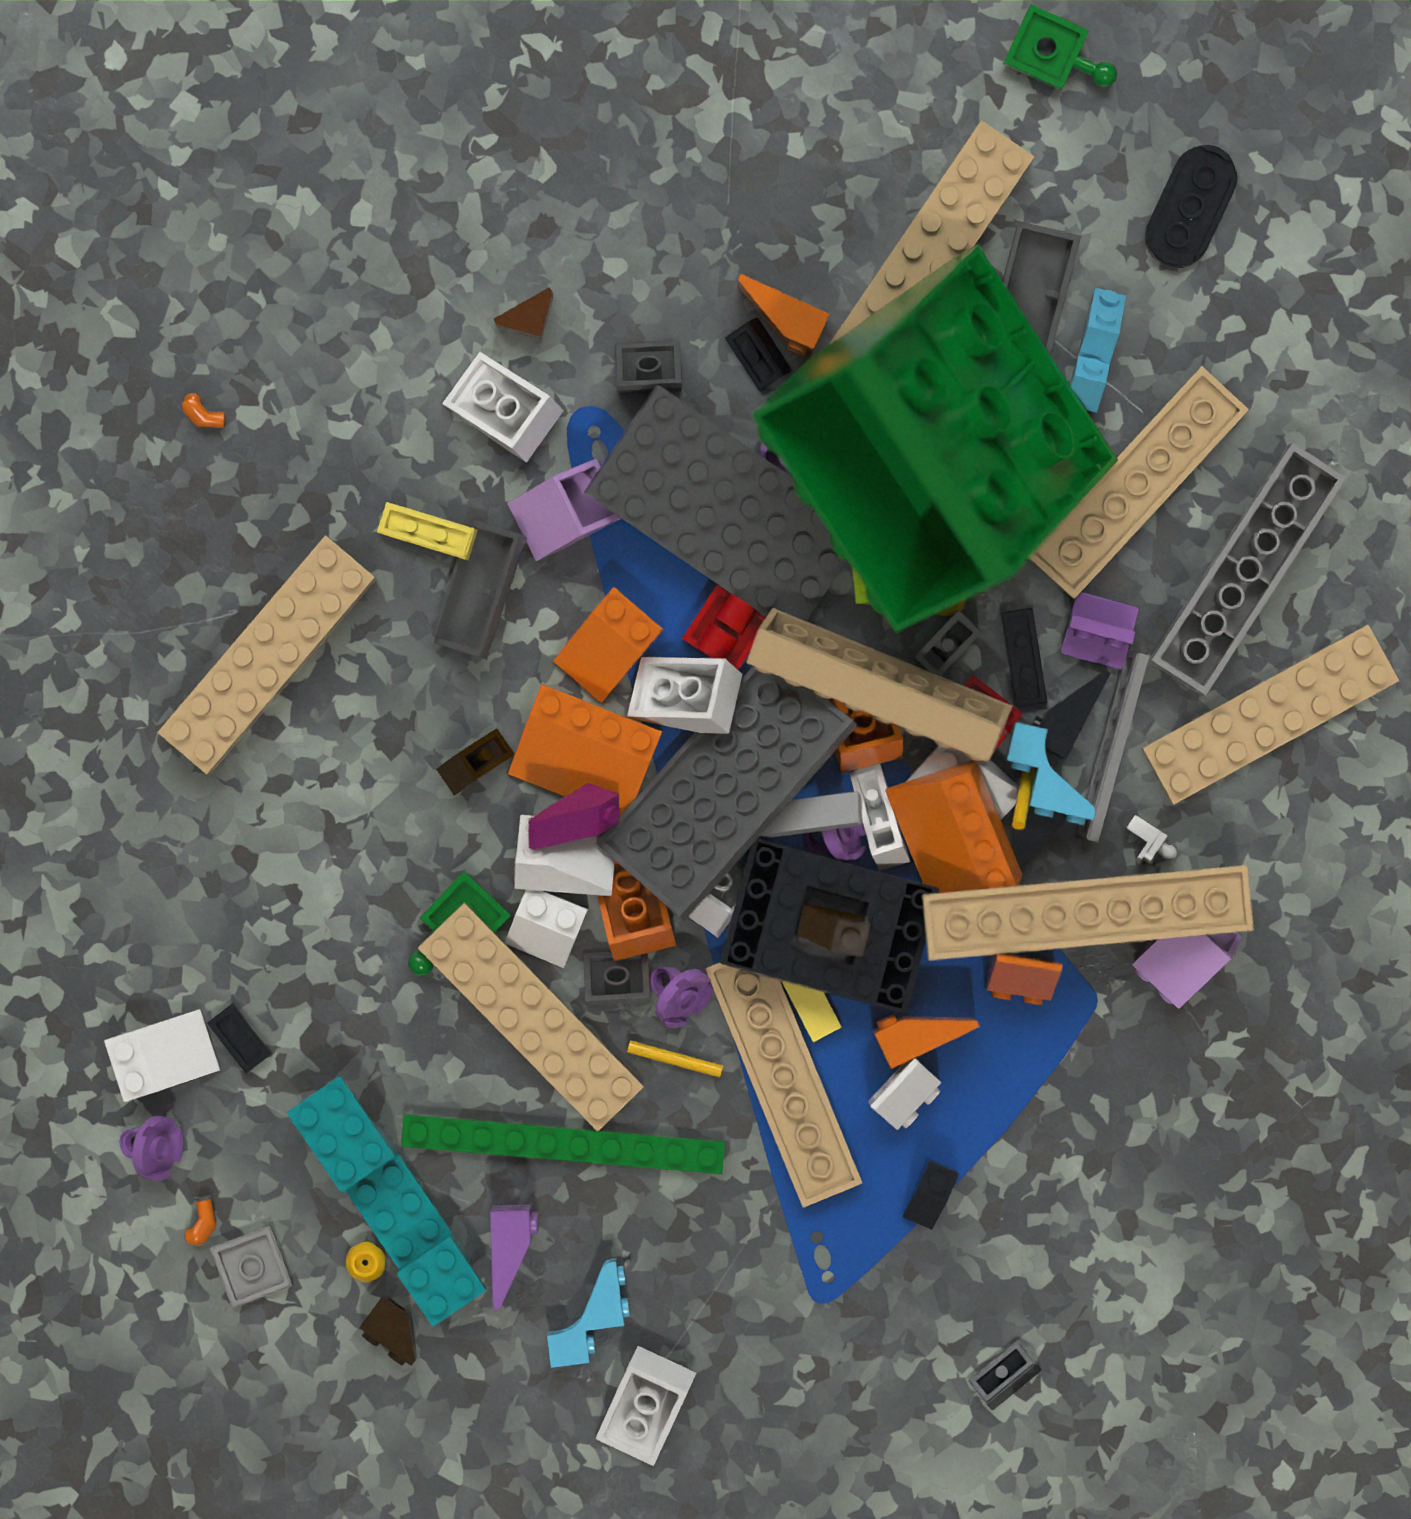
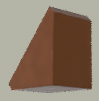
M549 287L494 318L495 324L498 328L542 340L554 297L552 290Z

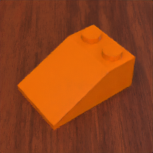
M740 274L737 287L780 340L788 344L786 350L801 357H804L806 353L812 355L830 314Z
M613 587L553 662L602 703L661 635L664 629Z
M834 698L827 699L857 724V727L834 752L840 773L903 758V737L899 725L883 723L877 720L873 714L863 710H851L844 705V702Z
M615 861L612 896L597 895L613 960L618 961L676 946L667 905Z
M1015 954L990 955L985 989L992 991L991 997L1010 1000L1011 994L1024 996L1023 1002L1042 1005L1043 999L1051 1001L1061 974L1062 965L1052 960Z
M891 1014L876 1021L878 1027L872 1031L892 1069L980 1026L973 1017L900 1016L896 1018L894 1014Z

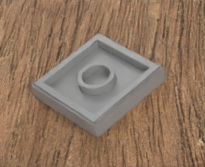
M271 1225L210 1247L232 1309L294 1285Z

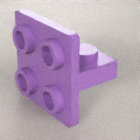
M1080 592L1074 599L1060 652L1071 657L1122 669L1129 645L1134 640L1135 631L1133 629L1138 608Z

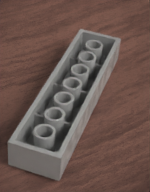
M1293 442L1287 445L1148 662L1199 695L1206 696L1347 477Z

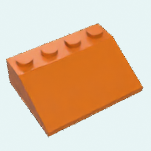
M541 684L508 774L564 797L587 783L619 794L621 816L637 798L663 732Z
M971 760L885 789L923 884L939 888L938 893L1019 886L1023 874L976 760Z

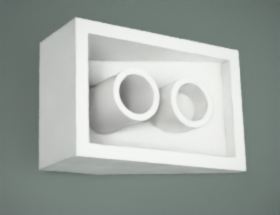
M481 352L478 353L442 403L526 463L564 411L548 394Z
M641 657L627 717L698 733L729 734L742 673L726 659Z
M938 745L916 768L907 781L973 759L967 757L963 751L953 747L944 748ZM985 760L977 761L1001 820L1016 805L1019 786L991 760L989 762Z
M520 816L514 889L612 896L615 860L596 844L601 838L600 836L595 835L532 850L529 848L528 819L533 816Z
M201 1009L104 1040L124 1102L220 1071Z
M638 1346L595 1439L654 1466L696 1372Z

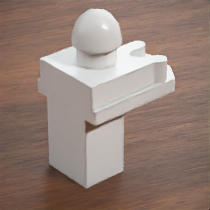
M1135 815L1127 826V830L1147 842L1135 863L1139 866L1144 861L1152 864L1158 854L1162 855V858L1165 860L1175 859L1177 856L1175 847L1166 843L1169 837Z

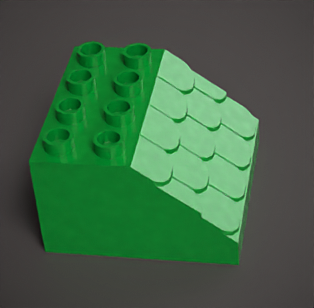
M979 245L949 260L845 335L818 352L751 413L757 423V432L761 442L768 450L778 454L794 478L793 484L797 496L805 505L814 508L830 532L829 537L833 550L841 559L850 562L866 586L865 592L869 604L877 613L885 615L895 632L1012 577L1118 461Z

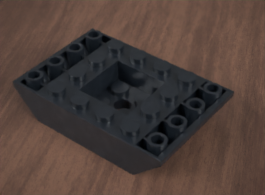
M757 839L749 848L719 963L763 977L907 1014L926 942L922 895L938 894L939 888ZM806 903L866 916L870 929L863 957L831 951L797 936L796 932L803 904Z

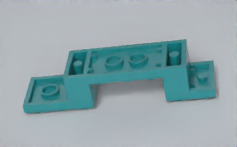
M341 1075L286 1112L341 1193L346 1191L399 1270L396 1274L432 1327L487 1291V1288L470 1265L469 1261L471 1258L384 1130L381 1126H375Z

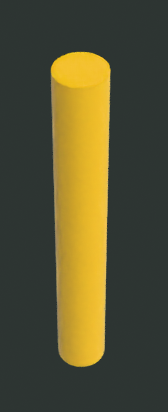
M1031 766L1030 772L1022 771L1012 822V826L1018 830L1025 828L1036 767Z
M630 1040L627 1053L719 1078L723 1069V1065L632 1040Z

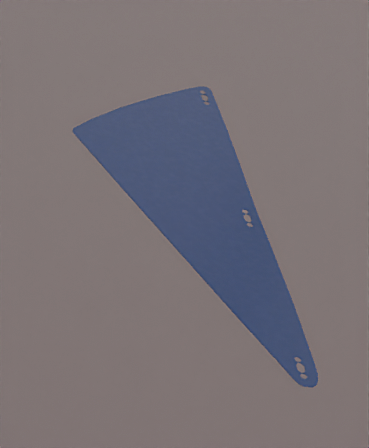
M594 406L583 407L571 415L567 426V448L571 468L594 460L591 446L597 439L604 442L609 455L625 432L619 423L604 409ZM593 425L598 426L601 431L599 437L591 438L588 435L589 427ZM623 519L589 535L605 596L615 587L664 629L642 657L710 658L684 641L682 637L718 584ZM749 654L738 670L742 673V678L753 667V665L746 663ZM641 658L627 673L632 690H634ZM642 721V724L663 732L653 756L657 774L694 733L693 731ZM833 753L792 800L854 792L849 774L851 771L840 773ZM902 758L880 763L888 788L906 782L913 773ZM822 831L813 832V836L818 842L825 843ZM804 833L761 839L837 860L829 850L815 852L809 849L803 839ZM866 835L861 836V846L866 845L865 852L861 858L845 862L922 883L906 841L905 844L910 862L879 871L872 857ZM749 849L737 861L744 867L747 860ZM729 924L719 937H716L704 928L713 965L720 962ZM925 942L907 1014L824 993L842 1028L815 1042L812 1041L781 982L862 1181L860 1185L804 1208L801 1205L735 1043L773 1181L804 1281L813 1301L823 1304L838 1298L871 1270L917 1225V1223L902 1216L927 1157L956 1169L959 1172L955 1182L956 1185L1010 1127L1065 1057L1095 1011L1098 998L1093 988L1060 948L1008 953L1052 960L1062 965L1061 974L1051 1001L1043 999L1042 1005L1023 1002L1024 996L1011 994L1010 1000L991 997L992 991L985 989L990 955L928 960ZM891 1014H894L896 1018L900 1016L973 1017L980 1027L915 1057L940 1080L941 1084L937 1088L941 1092L929 1105L923 1102L918 1107L916 1112L919 1115L909 1127L901 1126L898 1130L895 1129L868 1103V1100L901 1066L898 1065L892 1069L890 1068L872 1031L878 1027L876 1021ZM814 1231H820L823 1234L821 1243L816 1244L811 1241V1234ZM818 1245L825 1246L830 1253L831 1264L827 1270L820 1269L815 1262L814 1251ZM826 1271L834 1274V1281L830 1284L822 1281V1274Z

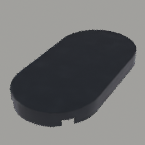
M1200 145L1184 152L1177 160L1145 230L1147 249L1151 256L1160 264L1170 268L1188 267L1196 263L1206 252L1237 185L1235 165L1229 154L1223 149L1213 145Z

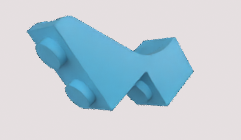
M1095 288L1077 361L1069 384L1084 408L1097 413L1106 386L1109 365L1119 337L1126 300L1125 295Z
M1014 722L1005 760L1012 762V769L1030 772L1031 766L1036 767L1029 806L1035 807L1034 814L1053 818L1054 812L1067 814L1065 821L1082 825L1085 824L1086 819L1094 820V806L1049 765L1045 753V739L1048 729Z
M617 1258L608 1259L603 1263L586 1308L579 1320L567 1328L548 1332L547 1340L551 1368L590 1363V1354L596 1353L593 1334L587 1335V1331L624 1326V1318L630 1317L628 1298H621L620 1290L621 1285H626L624 1266H617Z

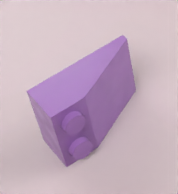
M532 1204L493 1206L490 1211L493 1310L501 1308L532 1237L537 1235L538 1212H532Z

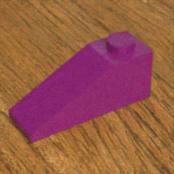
M590 783L585 784L528 819L529 848L536 850L600 835L619 823V794Z

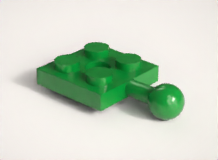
M1030 4L1003 62L1004 65L1060 91L1072 67L1091 75L1093 82L1099 87H1109L1117 79V70L1113 64L1105 61L1095 64L1078 55L1089 30L1033 4ZM1042 39H1049L1055 45V52L1050 56H1043L1037 50V43Z
M464 871L428 908L420 919L435 931L465 902L495 933L511 914ZM421 951L414 952L408 961L410 971L417 976L429 974L434 967V964Z

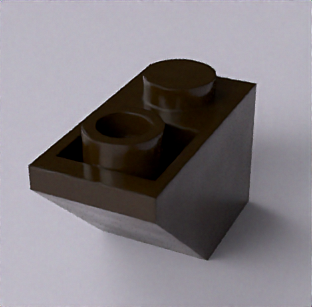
M384 1293L359 1327L364 1331L362 1337L376 1347L382 1344L390 1350L388 1356L398 1364L403 1366L405 1363H408L412 1366L417 1358L410 1311Z

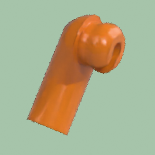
M189 393L184 397V402H182L183 413L195 426L225 428V412L207 411L201 404V397L198 394Z
M211 1199L195 1202L199 1220L191 1229H187L184 1238L189 1245L200 1246L206 1243L216 1228Z

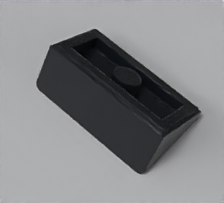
M756 317L746 322L725 337L759 392L792 371L759 318Z
M1017 1340L968 1380V1382L991 1410H994L1040 1373L1042 1369Z

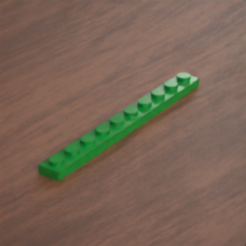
M404 1114L401 1147L722 1174L725 1141Z

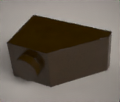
M496 728L454 755L436 770L455 796L515 754Z
M804 903L796 935L831 951L863 957L870 924L866 916Z

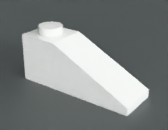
M881 764L849 772L854 792L858 791L862 795V821L872 857L879 871L910 862L903 833L885 792L888 786Z

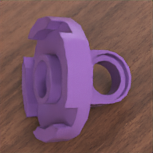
M863 821L862 826L822 831L825 843L818 842L814 838L813 832L803 834L804 842L809 849L815 852L829 850L837 860L842 862L861 858L865 852L866 845L861 846V836L866 835Z
M674 967L656 968L651 974L650 985L653 992L659 997L656 1004L657 1017L670 1028H678L688 1024L685 1018L689 1017L693 1012L698 1016L708 1004L713 993V987L709 984L711 979L702 970L691 969L681 973ZM667 973L670 977V983L664 988L662 978Z
M153 1116L146 1120L141 1127L128 1129L121 1134L119 1140L120 1149L126 1157L132 1159L136 1173L142 1178L162 1181L173 1173L168 1171L173 1162L180 1161L184 1145L183 1132L181 1128L175 1126L174 1122L176 1121L174 1119L164 1116ZM133 1134H134V1135H136V1137H135V1139H134V1143H133V1146H132L131 1139H132V1136H133Z

